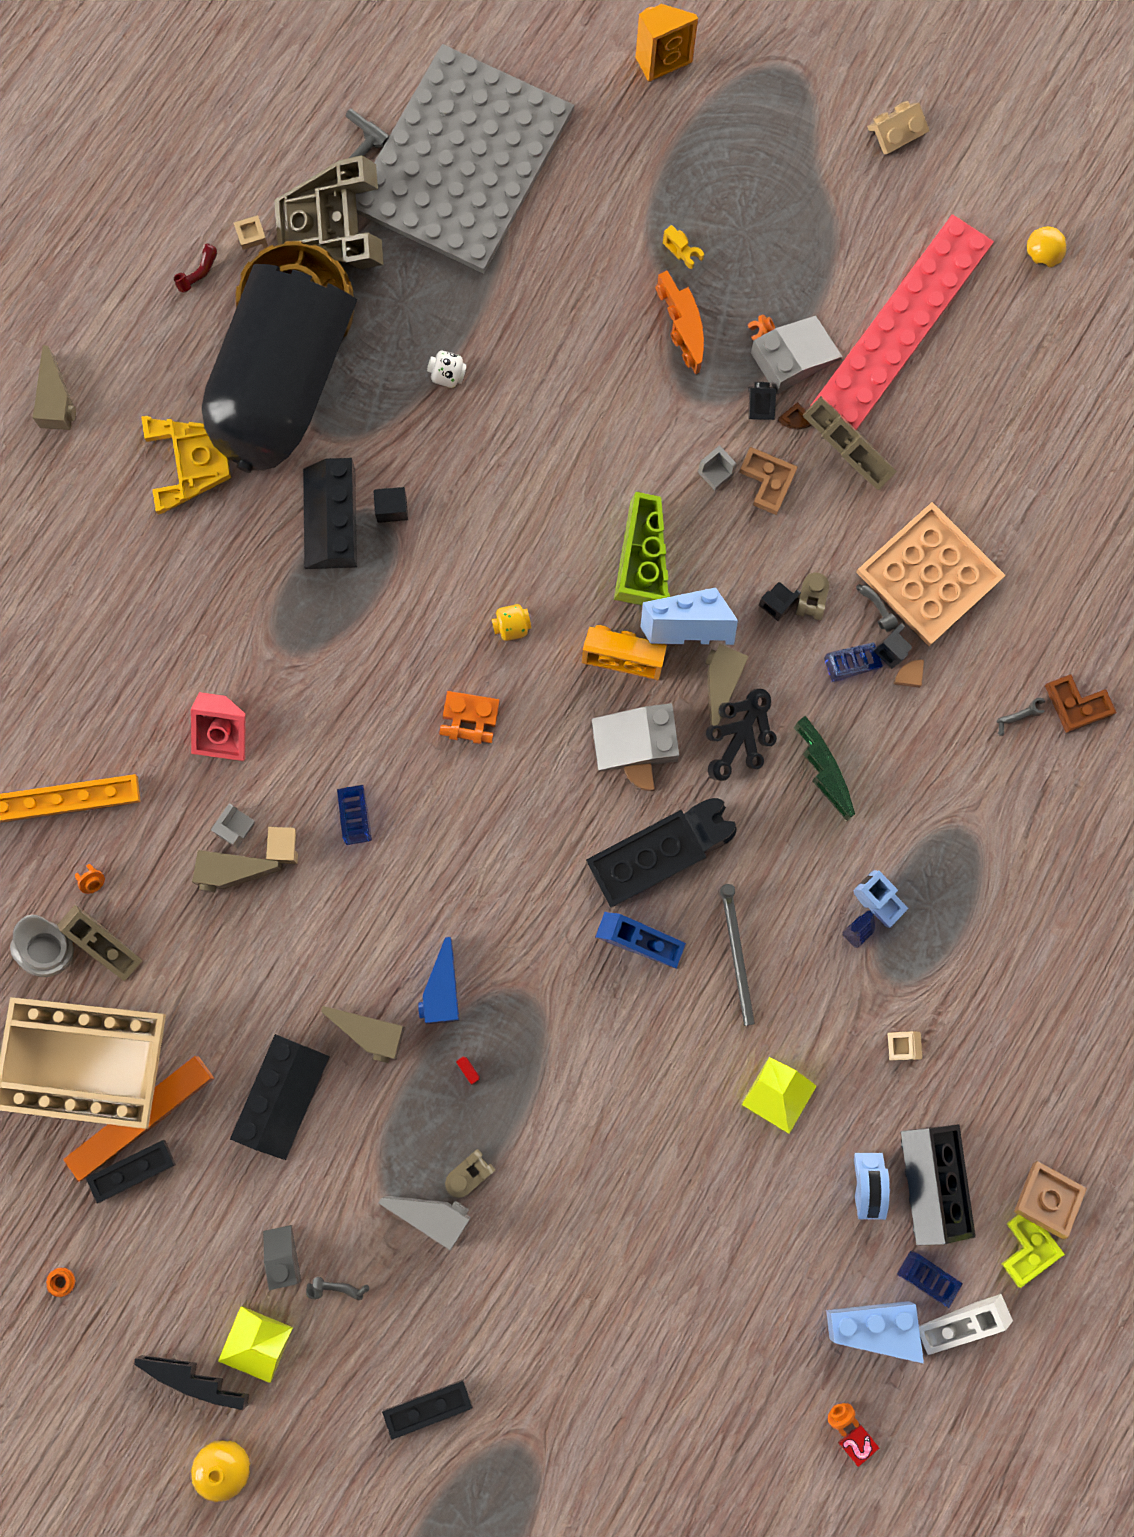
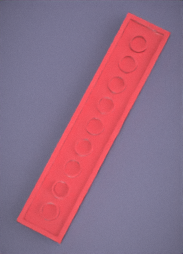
M952 214L813 403L822 396L857 430L989 251L994 241Z

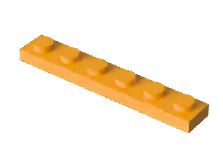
M133 774L0 794V823L139 803L141 801L138 776Z

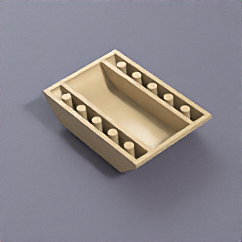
M10 997L0 1054V1111L148 1129L166 1014Z

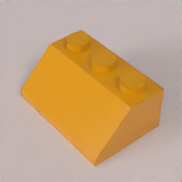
M664 4L648 7L639 14L635 58L649 82L693 62L698 24L696 14Z
M596 625L595 628L589 626L583 647L582 663L659 680L667 644H650L648 639L638 638L635 633L629 631L616 633L606 626Z

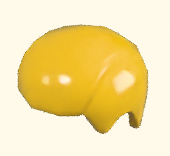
M1046 226L1032 232L1027 240V253L1036 264L1044 263L1049 268L1054 267L1062 262L1066 255L1065 236L1054 227Z

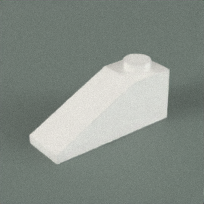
M999 1294L920 1325V1338L927 1354L930 1355L1006 1331L1013 1320L1002 1294Z

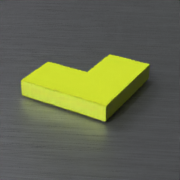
M1017 1215L1006 1223L1023 1248L1001 1264L1019 1288H1022L1065 1255L1047 1230L1024 1217Z

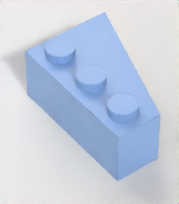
M711 588L643 602L640 627L650 644H684V640H700L701 644H709L710 640L725 641L726 645H734L738 620L717 588Z
M905 1301L826 1310L829 1338L834 1343L924 1364L916 1304Z

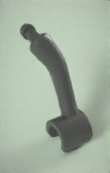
M858 584L856 589L875 604L883 617L878 620L879 627L885 629L886 632L895 629L898 621L893 614L888 612L879 595L867 585L862 586Z
M1041 697L1036 698L1030 703L1028 708L998 718L996 722L999 723L998 736L1005 735L1004 724L1017 722L1030 715L1040 716L1045 711L1036 709L1035 703L1042 704L1045 702V699Z
M316 1277L313 1279V1284H307L306 1295L310 1299H319L323 1296V1290L343 1292L356 1300H362L363 1294L369 1291V1286L364 1285L359 1290L350 1284L324 1282L323 1278Z

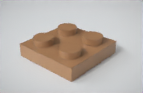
M1036 1161L1031 1166L1014 1212L1065 1240L1070 1235L1087 1188Z

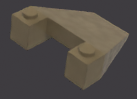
M364 156L339 160L276 198L274 202L278 245L285 244L288 241H301L306 245H316L328 251L335 261H339L341 265L358 269L384 265L382 240L368 232L358 233L356 194L378 189L376 164Z

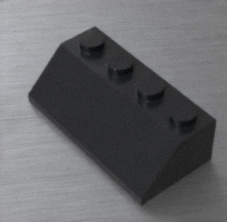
M327 458L303 469L304 568L357 567L355 466L352 458Z
M275 1034L230 1140L256 1151L286 1160L330 1056Z
M960 1124L901 1131V1147L904 1151L905 1175L908 1180L909 1204L912 1209L913 1233L916 1238V1245L949 1244L975 1238Z

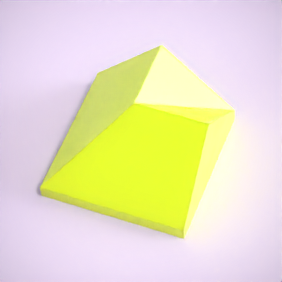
M769 1057L741 1105L790 1134L817 1086L798 1071Z
M241 1306L218 1362L271 1383L293 1327Z

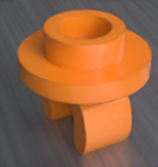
M762 314L758 317L759 322L752 321L748 324V328L751 330L759 328L758 334L751 337L753 341L775 329V325L770 317L766 318Z
M87 864L86 867L89 871L82 876L76 873L75 879L78 881V888L82 893L91 894L97 892L104 885L105 876L91 864Z
M848 1403L835 1405L828 1414L827 1419L830 1426L837 1429L844 1437L847 1435L844 1430L845 1427L851 1423L856 1428L859 1426V1422L855 1418V1410Z

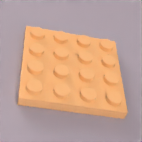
M933 502L856 571L928 646H931L1006 576Z

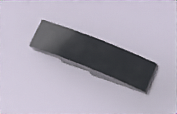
M145 1355L135 1358V1366L157 1381L185 1395L211 1404L239 1410L245 1409L248 1405L249 1394L221 1390L223 1378L195 1375L197 1367L195 1362Z

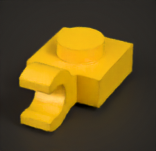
M671 225L664 231L663 244L679 260L683 259L688 268H694V261L691 260L692 256L698 257L700 261L704 259V252L700 248L688 246V238L681 230L677 231Z

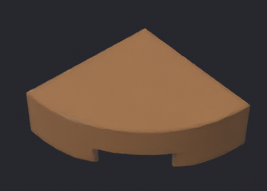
M915 660L904 665L896 675L894 684L920 688L922 686L924 660Z
M651 763L624 766L627 778L635 786L645 791H654Z

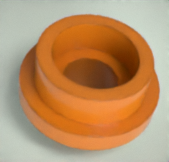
M63 1267L51 1271L46 1280L47 1290L56 1297H63L71 1293L75 1287V1276L72 1271ZM59 1277L65 1278L66 1284L64 1287H60L57 1284Z

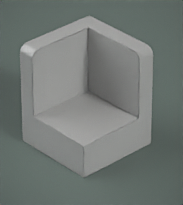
M719 445L700 461L698 473L715 491L734 475L737 464Z
M229 803L211 831L238 848L255 824V821Z

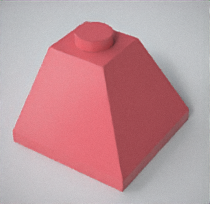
M199 692L191 708V754L244 761L245 713L226 696Z

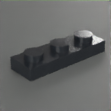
M161 1140L86 1177V1180L98 1204L176 1166V1163L166 1141Z
M464 1379L387 1408L382 1411L391 1440L471 1410L473 1405Z

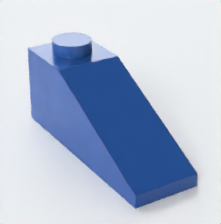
M604 912L595 936L614 946L676 969L686 944L622 914Z
M445 937L424 990L423 1002H418L420 1019L425 1018L426 1024L459 1021L451 937Z

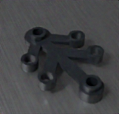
M754 689L747 695L746 700L735 703L724 702L719 706L718 711L722 718H734L738 712L747 711L743 720L721 726L711 725L707 728L706 737L710 741L718 742L724 736L734 734L722 758L715 759L708 765V774L713 780L724 781L730 777L732 773L731 763L743 741L747 754V767L750 769H760L764 765L763 756L757 752L752 725L757 718L760 731L758 741L762 746L770 747L776 743V734L770 731L767 712L771 707V696L766 690ZM760 697L762 700L761 706L758 705V699ZM727 706L730 707V713L728 715L725 712ZM714 729L718 732L716 738L713 737ZM767 734L770 737L768 743L765 741V736ZM754 757L757 758V764L755 766L753 765ZM722 766H724L723 775L720 773V768Z

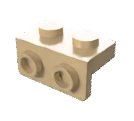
M905 101L894 107L895 112L889 115L888 112L880 114L874 118V123L867 126L869 131H875L883 154H889L930 131L920 103L909 104V101Z

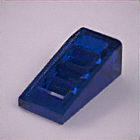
M875 642L827 653L824 660L832 682L882 668L883 665L880 657L873 651L876 648ZM865 651H870L874 663H868ZM860 653L863 666H859L855 654ZM846 657H851L854 668L849 667ZM838 659H841L844 667V670L840 671L837 662Z
M364 785L337 789L342 838L345 844L352 845L372 841ZM359 796V800L345 802L346 798ZM358 807H360V809H361V810H356V811H351V812H347V811H346V809H352V808H358ZM362 818V821L348 823V820Z
M867 910L842 932V935L854 948L860 947L874 933V913L871 910Z
M913 1251L908 1253L897 1273L899 1277L947 1308H950L963 1283ZM928 1268L929 1272L926 1275L924 1281L921 1283L920 1280L922 1279L925 1271ZM939 1275L940 1277L938 1278L935 1286L931 1290L930 1287L932 1283L934 1282L936 1276ZM946 1281L950 1282L943 1296H940L939 1293Z

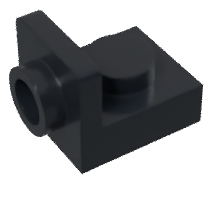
M755 382L754 387H748V419L775 420L776 388L770 387V382Z

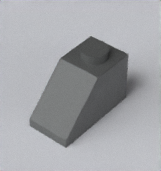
M292 1225L263 1231L264 1265L269 1290L292 1286L302 1282Z

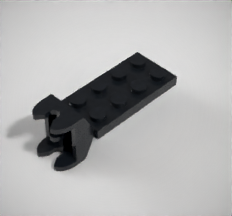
M719 798L707 799L690 808L685 814L681 809L586 859L610 908L707 858L705 853L729 843L735 837L737 828L734 821H724L722 817L726 809L724 801Z

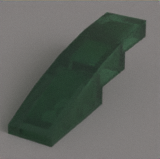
M804 716L796 723L794 729L809 745L803 755L819 772L813 779V783L843 818L848 821L855 815L848 787L825 741L808 718Z

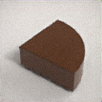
M798 402L778 418L780 424L790 429H804L811 426L803 417L806 410Z

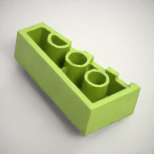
M635 492L630 501L614 600L643 606V602L670 597V593H668V570H666L665 559L666 545L664 544L663 536L664 523L660 496Z

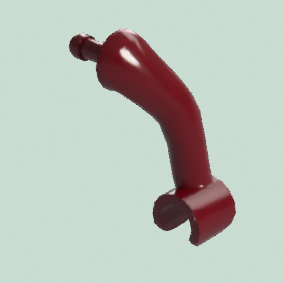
M205 244L202 250L203 255L200 266L195 272L188 276L185 273L174 275L175 285L180 292L189 291L193 283L208 275L217 256V249L213 245Z

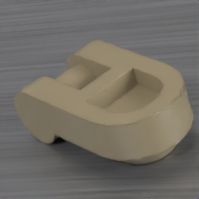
M811 573L805 578L801 587L802 593L798 600L796 615L804 616L806 614L814 616L813 619L822 620L829 590L828 579L823 574ZM807 599L817 601L816 606L807 604Z
M479 1149L475 1150L446 1177V1189L453 1197L460 1198L468 1195L495 1171L491 1164L488 1165L481 1157L483 1154ZM472 1164L480 1172L474 1178L467 1171Z

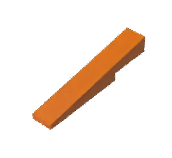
M199 1056L192 1057L155 1087L148 1129L107 1124L63 1159L78 1182H81L170 1115L171 1111L215 1078Z

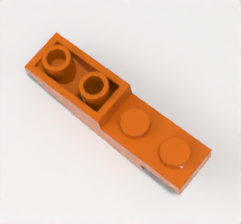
M667 270L658 274L656 292L661 300L665 299L669 306L667 307L668 313L673 320L672 332L670 333L672 341L676 347L680 346L683 351L682 356L688 368L692 367L694 373L697 374L701 370L704 351L703 327L699 310L689 287L679 291Z

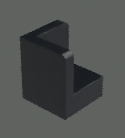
M405 487L375 489L373 491L375 516L378 523L408 520Z
M778 582L771 591H767L762 596L759 606L779 622L799 599L802 592L797 589L793 593L781 582Z
M902 623L893 629L873 650L891 669L902 662L912 649V646L899 634L905 627Z

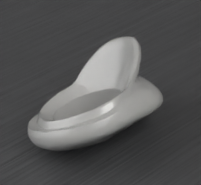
M28 915L15 925L10 951L13 959L26 972L38 977H51L61 973L71 963L74 955V946L72 940L61 933L56 924L38 915Z

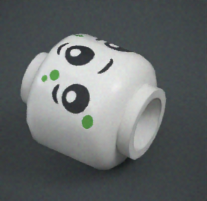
M444 350L439 351L436 357L431 356L427 367V372H431L433 383L449 388H454L457 383H462L466 370V364L463 363L460 355Z

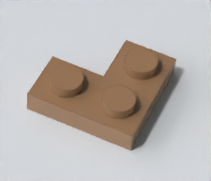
M750 447L739 473L762 482L753 505L777 515L798 467Z

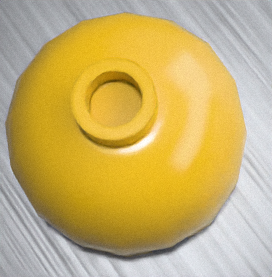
M224 1440L212 1441L204 1446L194 1458L191 1469L192 1484L197 1493L204 1499L213 1502L227 1501L238 1495L248 1482L250 1461L245 1450L236 1442Z

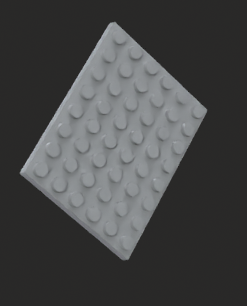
M442 44L374 162L377 169L378 189L356 194L357 214L484 274L573 114L574 105Z

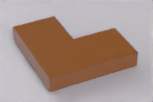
M1071 674L1045 685L1066 733L1117 713L1106 689L1082 698Z

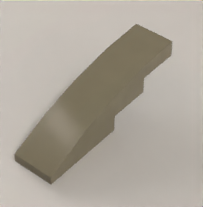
M822 396L803 414V417L822 434V437L841 453V456L877 490L897 472Z

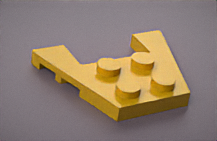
M149 416L141 417L146 442L172 438L179 484L152 489L157 514H163L231 478L228 458L213 446L204 429V424L173 422L172 419H167V421L152 419Z

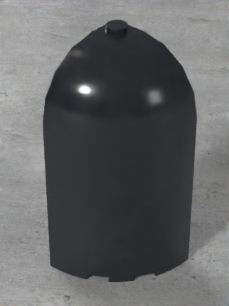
M253 265L205 387L201 407L204 429L213 446L229 460L235 462L238 469L247 473H251L252 470L264 471L275 468L287 459L301 442L310 425L358 300L332 284L328 283L327 287L312 282L311 275L292 270L291 274L284 273L276 265Z

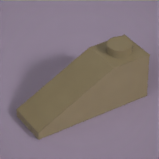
M43 345L33 419L40 428L71 430V423L76 419V408L72 403L54 354L48 346Z
M719 644L716 651L711 649L705 663L709 665L707 686L710 726L719 725L722 718L719 715V706L724 702H729L749 657L722 644Z
M198 850L192 882L199 886L201 891L215 893L216 888L226 889L281 871L282 864L279 861Z
M76 904L57 924L61 933L124 982L143 961Z
M322 1006L321 1012L364 1050L374 1054L373 1060L389 1063L390 1058L397 1060L405 1027Z

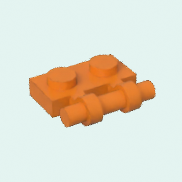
M447 691L443 719L453 721L451 726L441 725L439 735L449 736V739L458 740V738L473 740V743L481 744L482 742L492 743L494 733L484 732V727L496 726L500 699ZM461 722L476 724L475 730L460 728Z

